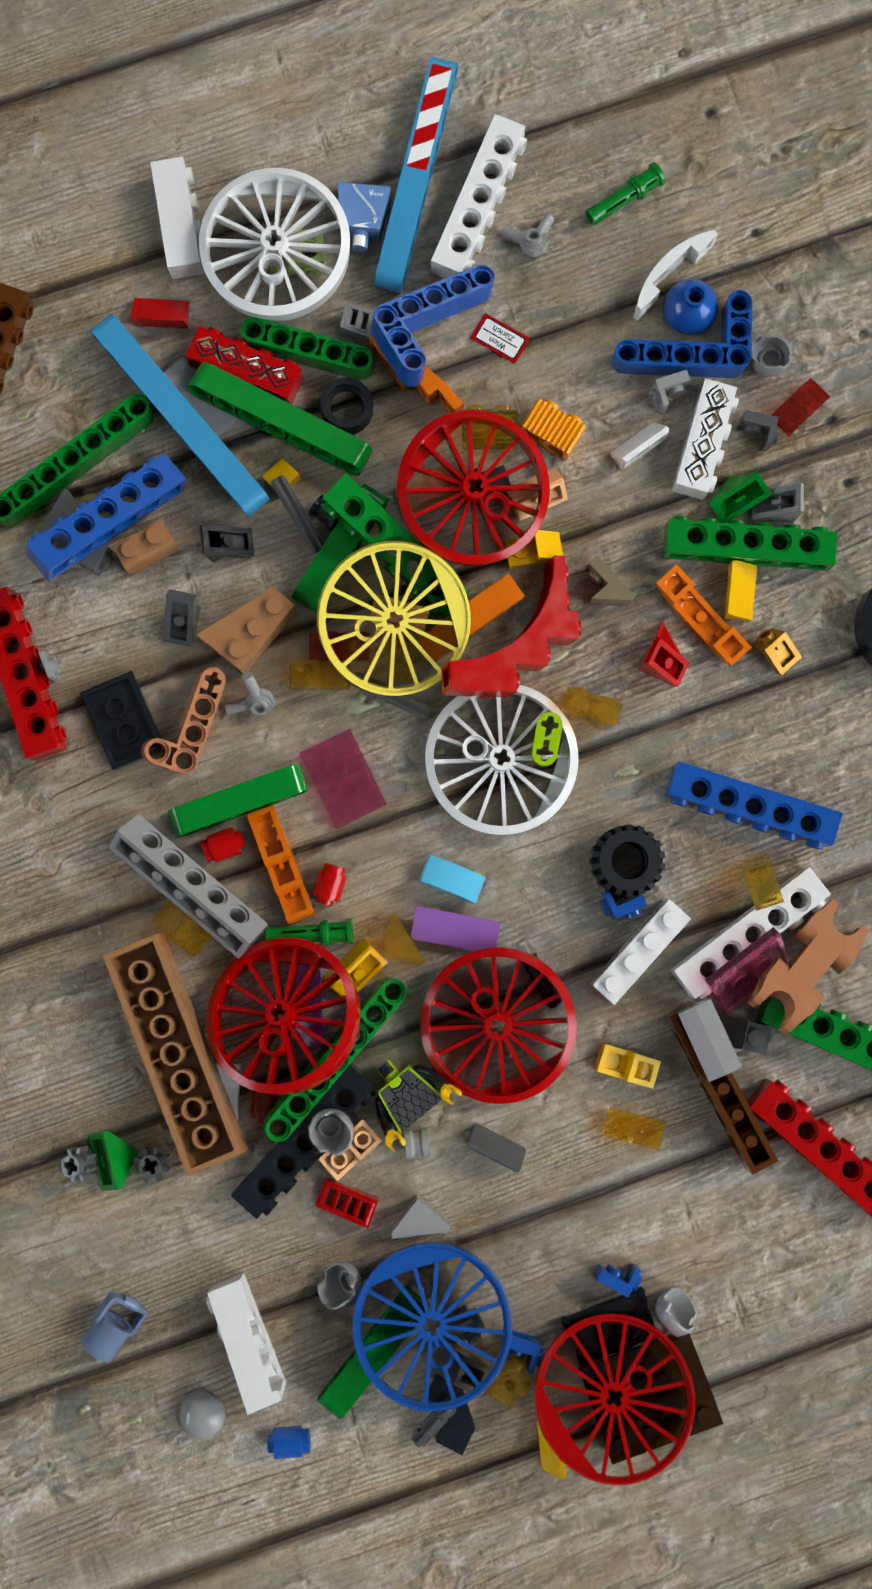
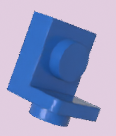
M634 1263L630 1265L625 1277H622L624 1272L611 1264H608L607 1267L598 1264L594 1272L597 1281L626 1297H629L631 1291L635 1292L638 1289L642 1280L640 1275L641 1269Z
M512 1329L509 1353L521 1357L524 1354H528L525 1366L527 1373L533 1374L535 1366H540L544 1356V1349L541 1348L540 1339Z

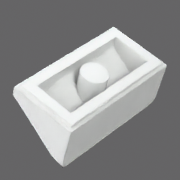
M652 423L613 450L610 456L620 469H625L663 442L669 433V428L665 425Z

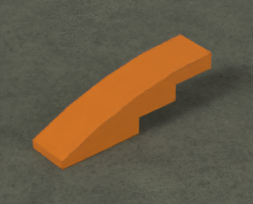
M371 335L369 337L370 349L404 390L408 386L402 384ZM425 366L423 380L420 384L414 386L425 401L430 404L438 398L449 413L463 411L464 403L442 379Z
M509 573L469 601L471 625L468 640L477 635V632L501 617L502 613L525 598ZM451 615L444 620L452 621ZM437 624L427 632L456 647L457 638L453 625ZM424 636L417 640L435 663L453 651Z
M274 805L247 814L263 862L267 867L288 924L291 925L316 915Z

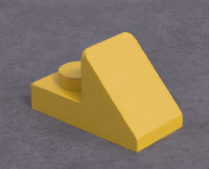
M538 530L527 545L515 554L507 557L508 568L515 569L544 564L554 555L563 556L559 532ZM519 538L505 540V548L516 543Z

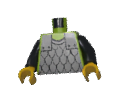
M389 1059L376 1069L386 1083L378 1089V1096L375 1100L377 1120L386 1136L385 1144L392 1152H395L392 1143L396 1139H399L401 1144L405 1146L406 1141L400 1133H403L442 1099L450 1105H454L450 1101L449 1095L454 1091L461 1096L462 1092L455 1086L450 1085L444 1076L432 1068L420 1064L412 1067L408 1064L401 1071H398Z

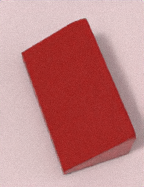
M134 298L130 320L133 326L188 329L190 301Z

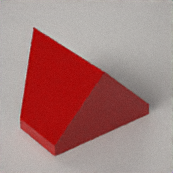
M661 621L638 669L674 687H678L689 662L681 655L664 622Z

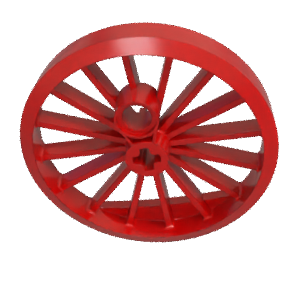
M480 410L452 412L433 420L422 428L412 439L403 455L397 480L399 509L407 528L414 538L423 547L436 553L444 560L467 566L491 564L521 550L530 542L542 525L550 497L548 470L540 450L530 436L512 421L500 415ZM463 423L466 424L468 471L450 435ZM471 423H479L491 427L476 472H474ZM498 429L510 436L513 441L482 475L481 471L495 430ZM444 440H446L461 473L435 450ZM516 444H519L527 454L529 461L487 480L486 477ZM431 455L456 479L421 465ZM530 465L533 466L537 478V484L489 486V484ZM418 472L455 487L407 488V483ZM475 483L479 487L472 493L469 491V488ZM538 491L536 510L509 500L500 492ZM457 493L414 514L408 500V495ZM461 498L429 535L417 522L416 518ZM489 501L500 503L502 508L500 514H493L489 510ZM465 502L450 549H447L434 541L432 537ZM470 505L474 555L454 551ZM510 507L533 516V520L526 532H523L506 516ZM477 508L498 552L486 555L479 554ZM501 520L519 537V540L508 548H504L492 522Z
M284 937L267 940L247 949L239 959L236 957L217 980L207 1008L206 1031L208 1042L219 1066L231 1079L241 1086L271 1095L301 1093L326 1081L347 1059L359 1030L360 1001L350 974L338 958L326 948L301 938ZM254 962H271L277 999L254 967ZM278 963L291 964L285 994L283 993ZM298 965L310 966L293 993ZM247 967L271 1001L269 1004L234 983ZM319 968L336 971L301 998ZM341 979L345 996L304 1007ZM233 987L264 1006L266 1010L223 1006L229 989ZM347 1003L346 1021L301 1016ZM223 1011L266 1017L224 1030L220 1028L221 1013ZM284 1012H286L285 1016H280V1018L278 1019L279 1014H284ZM298 1022L344 1027L337 1046ZM264 1026L229 1054L226 1053L222 1042L223 1037ZM295 1026L334 1050L321 1066L295 1029ZM291 1033L315 1068L312 1073L300 1079L298 1077ZM280 1037L281 1044L279 1048L271 1051L270 1046L274 1039ZM259 1041L260 1048L242 1074L233 1065L232 1061ZM265 1054L271 1056L266 1084L250 1079ZM287 1055L292 1082L275 1084L279 1059Z
M491 947L467 953L451 962L439 973L431 984L423 1002L420 1031L423 1047L432 1067L436 1072L444 1076L450 1085L458 1088L464 1096L477 1101L492 1104H508L523 1101L539 1094L560 1076L567 1066L574 1049L577 1022L574 1005L567 988L559 976L546 963L521 950ZM491 957L493 987L489 985L482 986L471 964L472 961ZM496 957L517 960L501 1009ZM521 962L527 963L539 970L540 974L506 1011ZM463 965L467 966L477 986L472 996L449 977ZM544 975L558 991L510 1015ZM443 982H447L471 1003L474 1010L479 1014L436 1000V994ZM479 993H489L493 998V1003L488 1007L482 1006L477 1000ZM559 997L563 1001L567 1017L514 1020ZM435 1005L482 1022L431 1025L432 1006ZM494 1019H497L498 1022L504 1021L503 1031H500L498 1028H492ZM567 1023L568 1034L566 1042L562 1043L515 1026ZM484 1028L439 1051L435 1047L431 1032ZM514 1033L563 1050L545 1061ZM487 1034L454 1072L441 1059V1055L481 1035ZM509 1037L540 1064L525 1071ZM491 1038L477 1085L472 1086L461 1080L457 1075L488 1039ZM502 1039L521 1073L507 1080L505 1079ZM498 1040L501 1082L481 1089L480 1087L495 1041Z
M606 1313L593 1315L575 1322L561 1332L551 1343L537 1371L534 1404L537 1421L543 1437L553 1453L565 1466L579 1476L595 1483L610 1486H627L655 1477L668 1468L679 1456L687 1443L693 1427L695 1390L689 1368L682 1354L663 1332L642 1319L625 1314ZM602 1323L623 1324L615 1382H613L600 1325ZM596 1325L609 1384L577 1338L576 1333L580 1330ZM630 1325L647 1332L649 1335L619 1384L627 1326ZM570 1337L573 1338L604 1387L556 1354L562 1344ZM653 1337L670 1353L649 1370L643 1366H636ZM553 1358L601 1392L546 1381L545 1377L551 1360ZM673 1358L680 1370L683 1381L651 1387V1374ZM635 1371H641L647 1377V1384L641 1390L635 1389L630 1383V1376ZM544 1386L600 1398L553 1408L544 1390ZM684 1386L686 1410L634 1400L629 1397ZM610 1389L614 1392L620 1391L622 1393L620 1406L617 1407L614 1403L611 1405L607 1403L606 1400L609 1398L608 1391ZM601 1403L599 1407L567 1430L557 1415V1412ZM628 1403L685 1415L679 1437H674L628 1405ZM605 1408L582 1450H580L570 1436V1433ZM625 1409L675 1443L660 1461ZM610 1412L602 1471L598 1473L584 1454ZM620 1412H622L655 1462V1465L639 1473H634ZM615 1413L629 1470V1475L625 1476L606 1475Z

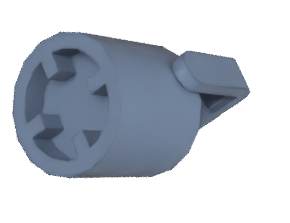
M115 1292L109 1293L92 1317L93 1323L81 1338V1345L94 1358L106 1363L111 1362L127 1338H132L148 1315L146 1308L140 1304L139 1300L130 1296L120 1295ZM113 1302L132 1312H138L131 1324L118 1313L109 1310Z

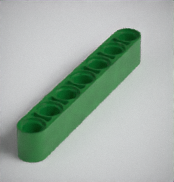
M202 362L187 387L195 397L348 474L359 476L373 452L372 447L367 442L207 362Z
M141 394L129 396L1 492L0 513L3 508L9 506L11 511L4 517H1L0 514V524L5 527L18 525L148 427L154 420V411L148 399ZM146 407L142 414H133L136 408ZM115 424H123V428L120 431H111ZM101 440L97 448H89L92 441ZM71 457H79L76 464L72 466L67 465ZM56 473V477L52 482H45L47 475ZM28 490H33L32 497L23 500L24 493Z
M393 977L382 978L360 1003V1037L355 1041L345 1062L330 1078L310 1090L292 1095H282L274 1104L262 1122L263 1130L271 1140L281 1142L293 1133L403 1002L407 992L403 982ZM394 983L397 987V993L394 997L387 998L385 989L389 984ZM376 1005L379 1011L378 1016L374 1020H368L366 1017L367 1009L370 1006ZM340 1027L329 1039L330 1043L337 1046L344 1027ZM326 1045L315 1056L320 1066L328 1059L329 1054L334 1051ZM311 1062L298 1076L299 1079L315 1070ZM296 1096L303 1097V1105L299 1109H290L289 1103L292 1098ZM274 1120H283L284 1127L280 1132L273 1133L270 1131V1125Z

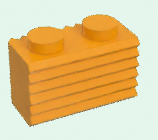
M538 398L520 428L535 443L567 461L583 436L586 426L582 424L583 421L578 416L571 413L566 415L561 412L558 405L548 399L543 401L541 398Z

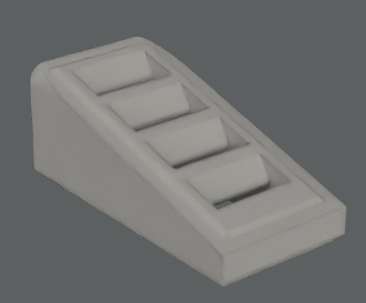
M346 302L340 323L341 335L369 342V337L372 335L371 327L374 310ZM352 317H357L355 326L350 325ZM363 319L368 320L366 330L361 328Z

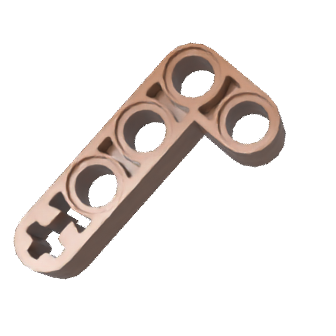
M211 667L198 673L173 743L159 738L145 741L141 746V755L146 762L184 774L190 773L196 768L226 682L225 675L220 669ZM213 674L212 679L216 681V685L208 688L209 682L205 680V677ZM208 688L207 694H212V697L206 694H199V691H206ZM199 699L205 701L208 707L204 715L198 714L195 710V703ZM189 726H193L198 730V738L194 742H190L185 735ZM153 743H157L162 747V755L158 759H153L149 755V747ZM180 753H185L189 758V764L183 769L179 768L176 764V757Z

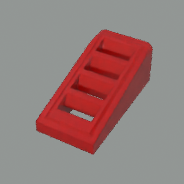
M325 1177L315 1206L369 1229L379 1197ZM330 1187L335 1189L331 1204L325 1202ZM341 1192L346 1194L342 1208L336 1206ZM352 1197L357 1199L353 1212L347 1210ZM362 1202L368 1203L364 1216L358 1214Z

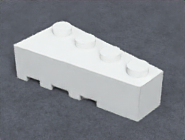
M241 1273L211 1286L207 1293L206 1303L210 1313L215 1315L218 1324V1335L221 1341L224 1342L228 1360L247 1415L280 1402L287 1382L245 1274Z

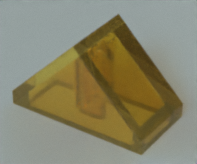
M768 853L740 861L756 911L784 902Z
M170 900L166 902L152 919L169 940L194 957L212 938L207 931Z
M396 913L390 915L381 956L418 965L425 962L424 958Z

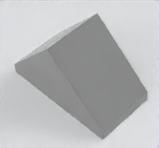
M798 483L769 489L772 495L752 507V520L795 522L804 512V484Z
M417 1194L393 1225L392 1239L451 1232L450 1221Z

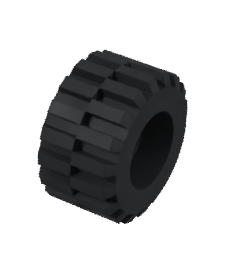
M624 825L610 829L598 838L596 845L592 848L591 853L593 854L592 858H590V865L593 868L591 871L592 875L598 880V885L604 887L605 891H610L611 894L613 893L620 897L642 895L655 887L654 884L660 881L662 877L660 875L661 871L665 870V864H663L665 852H661L660 846L662 844L660 841H656L654 839L655 835L651 831H645L644 827ZM623 844H630L636 847L643 858V866L640 873L632 878L619 876L612 867L611 857L613 851Z

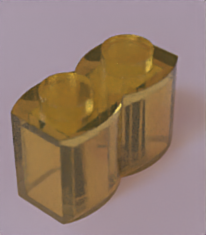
M570 687L564 693L560 710L570 720H586L593 727L612 729L617 723L622 705L611 697L594 696L583 688Z

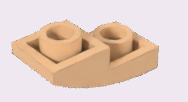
M363 1119L353 1126L354 1137L347 1151L339 1156L324 1152L317 1159L335 1182L381 1142V1139Z

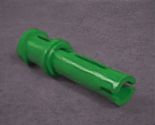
M652 162L648 165V169L639 175L630 176L626 185L585 210L589 222L595 226L632 200H642L646 197V193L656 186L662 187L665 185L666 180L661 168L657 163Z
M347 918L344 922H328V920H323L320 922V925L266 927V941L275 938L293 937L312 942H321L324 946H328L330 942L347 941L348 944H353L352 918Z

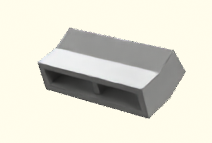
M704 999L678 1011L680 1020L709 1082L742 1067L711 999Z

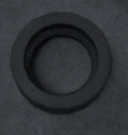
M351 377L339 378L330 382L323 390L320 406L325 422L351 435L364 430L370 423L373 416L372 395L368 387L361 381ZM341 392L356 393L363 402L361 415L352 421L338 420L331 412L332 399Z

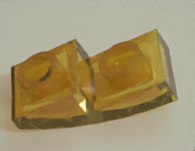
M387 621V624L392 623L394 627L399 625L398 622ZM406 628L415 639V632ZM401 632L415 671V645ZM391 633L386 642V681H389ZM396 634L393 682H414L401 643Z
M290 660V689L350 690V681L343 677L330 661ZM351 662L346 666V668H348L349 670L351 668Z
M609 1107L602 1136L660 1151L667 1121Z

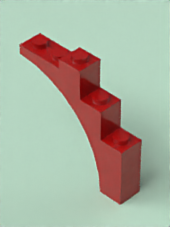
M554 555L544 563V580L538 605L527 626L513 642L493 654L470 660H452L441 667L442 695L508 698L517 692L520 685V676L516 670L539 671L548 666L550 661L551 649L548 645H570L579 639L582 627L581 622L578 620V611H567L570 604V595L566 588L569 568L566 565L565 556Z

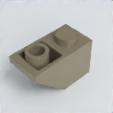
M449 1341L475 1377L482 1381L492 1368L491 1361ZM438 1347L433 1351V1358L438 1364H446L450 1359V1353L445 1347ZM454 1359L453 1364L448 1368L451 1383L463 1390H471L476 1386L456 1359ZM431 1366L432 1370L445 1379L443 1371L436 1370Z

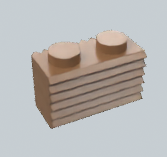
M158 519V523L153 522V525H148V528L144 527L143 531L138 530V534L133 533V536H128V539L124 538L123 542L119 541L118 545L113 544L115 553L130 576L180 550L169 529L161 519Z

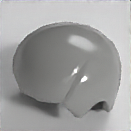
M761 335L752 344L750 365L756 373L764 377H774L783 373L790 365L792 351L784 338L776 335Z
M323 1109L313 1116L308 1128L310 1141L318 1148L319 1152L332 1153L334 1156H339L347 1151L354 1137L353 1123L347 1114L338 1109Z
M337 1261L323 1270L325 1277L317 1285V1291L320 1301L327 1309L339 1310L353 1305L357 1301L362 1288V1277L359 1271L351 1263Z
M672 1287L657 1299L655 1305L656 1317L665 1332L675 1337L687 1335L695 1328L694 1325H690L696 1318L697 1313L692 1301L684 1291L678 1287Z
M205 1389L189 1393L182 1401L179 1412L184 1431L197 1440L213 1438L223 1428L226 1418L225 1408L220 1398L211 1395Z

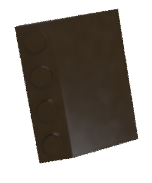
M688 1333L680 1337H675L671 1334L667 1335L682 1354L693 1380L695 1417L690 1436L724 1424L690 1334ZM657 1339L650 1341L636 1366H643L649 1370L670 1353ZM642 1345L624 1351L619 1384ZM619 1353L608 1357L613 1382H615ZM673 1358L651 1374V1387L683 1381L680 1370ZM604 1359L595 1361V1365L609 1384ZM590 1364L578 1367L581 1372L604 1387ZM635 1371L630 1376V1383L635 1389L641 1390L647 1384V1377L643 1372ZM582 1378L587 1390L601 1392ZM684 1386L629 1397L634 1400L686 1410ZM610 1389L608 1391L609 1398L606 1400L609 1405L614 1403L617 1407L620 1406L622 1393L620 1391L614 1392ZM588 1395L589 1400H595L600 1398L597 1396ZM601 1403L591 1405L592 1409L595 1410L597 1407L601 1405ZM628 1403V1405L676 1438L679 1437L685 1415ZM605 1408L595 1415L597 1422L599 1421ZM625 1409L652 1450L673 1443L669 1438ZM610 1412L599 1428L605 1444ZM620 1412L630 1458L646 1453L647 1450L622 1412ZM616 1413L614 1415L609 1449L612 1465L626 1460Z

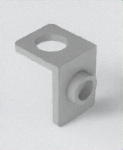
M43 650L38 651L41 658L39 662L40 667L45 669L50 686L61 682L58 675L61 670L54 656L51 657ZM27 667L21 669L24 678L28 673Z

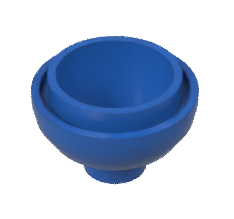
M684 279L677 282L669 289L663 301V314L667 323L675 331L686 335H695L707 330L713 324L718 313L716 293L711 286L698 279ZM689 297H697L698 303L690 301Z

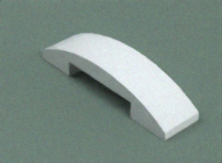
M715 230L704 232L685 240L669 251L657 263L642 287L633 318L638 321L656 303L660 293L657 286L685 258L694 265L713 247L718 235Z

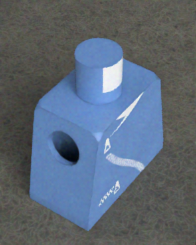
M338 182L339 203L347 218L350 238H352L351 250L364 253L368 248V240L379 241L381 239L391 205V187Z

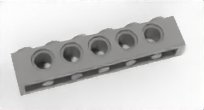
M137 814L116 832L108 848L238 959L258 940L268 926L259 915L248 908L141 815Z

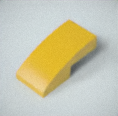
M602 1042L594 1070L653 1089L661 1061Z

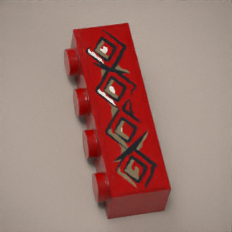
M199 326L185 355L191 367L198 369L202 362H207L290 404H293L304 379L302 369L296 362L289 359L284 361L277 359L266 349H253L242 339L234 338L232 340L227 338L221 331L213 327L206 329Z

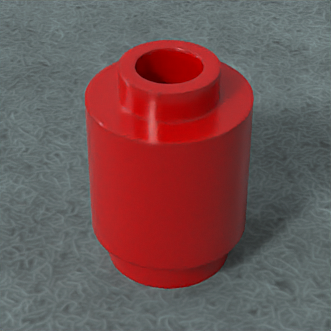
M233 827L208 835L207 839L201 841L207 861L215 860L216 863L242 854L241 848L246 846L241 831L235 832Z
M324 863L323 869H319L312 895L317 896L316 902L328 906H333L334 901L340 902L347 878L344 876L345 868Z

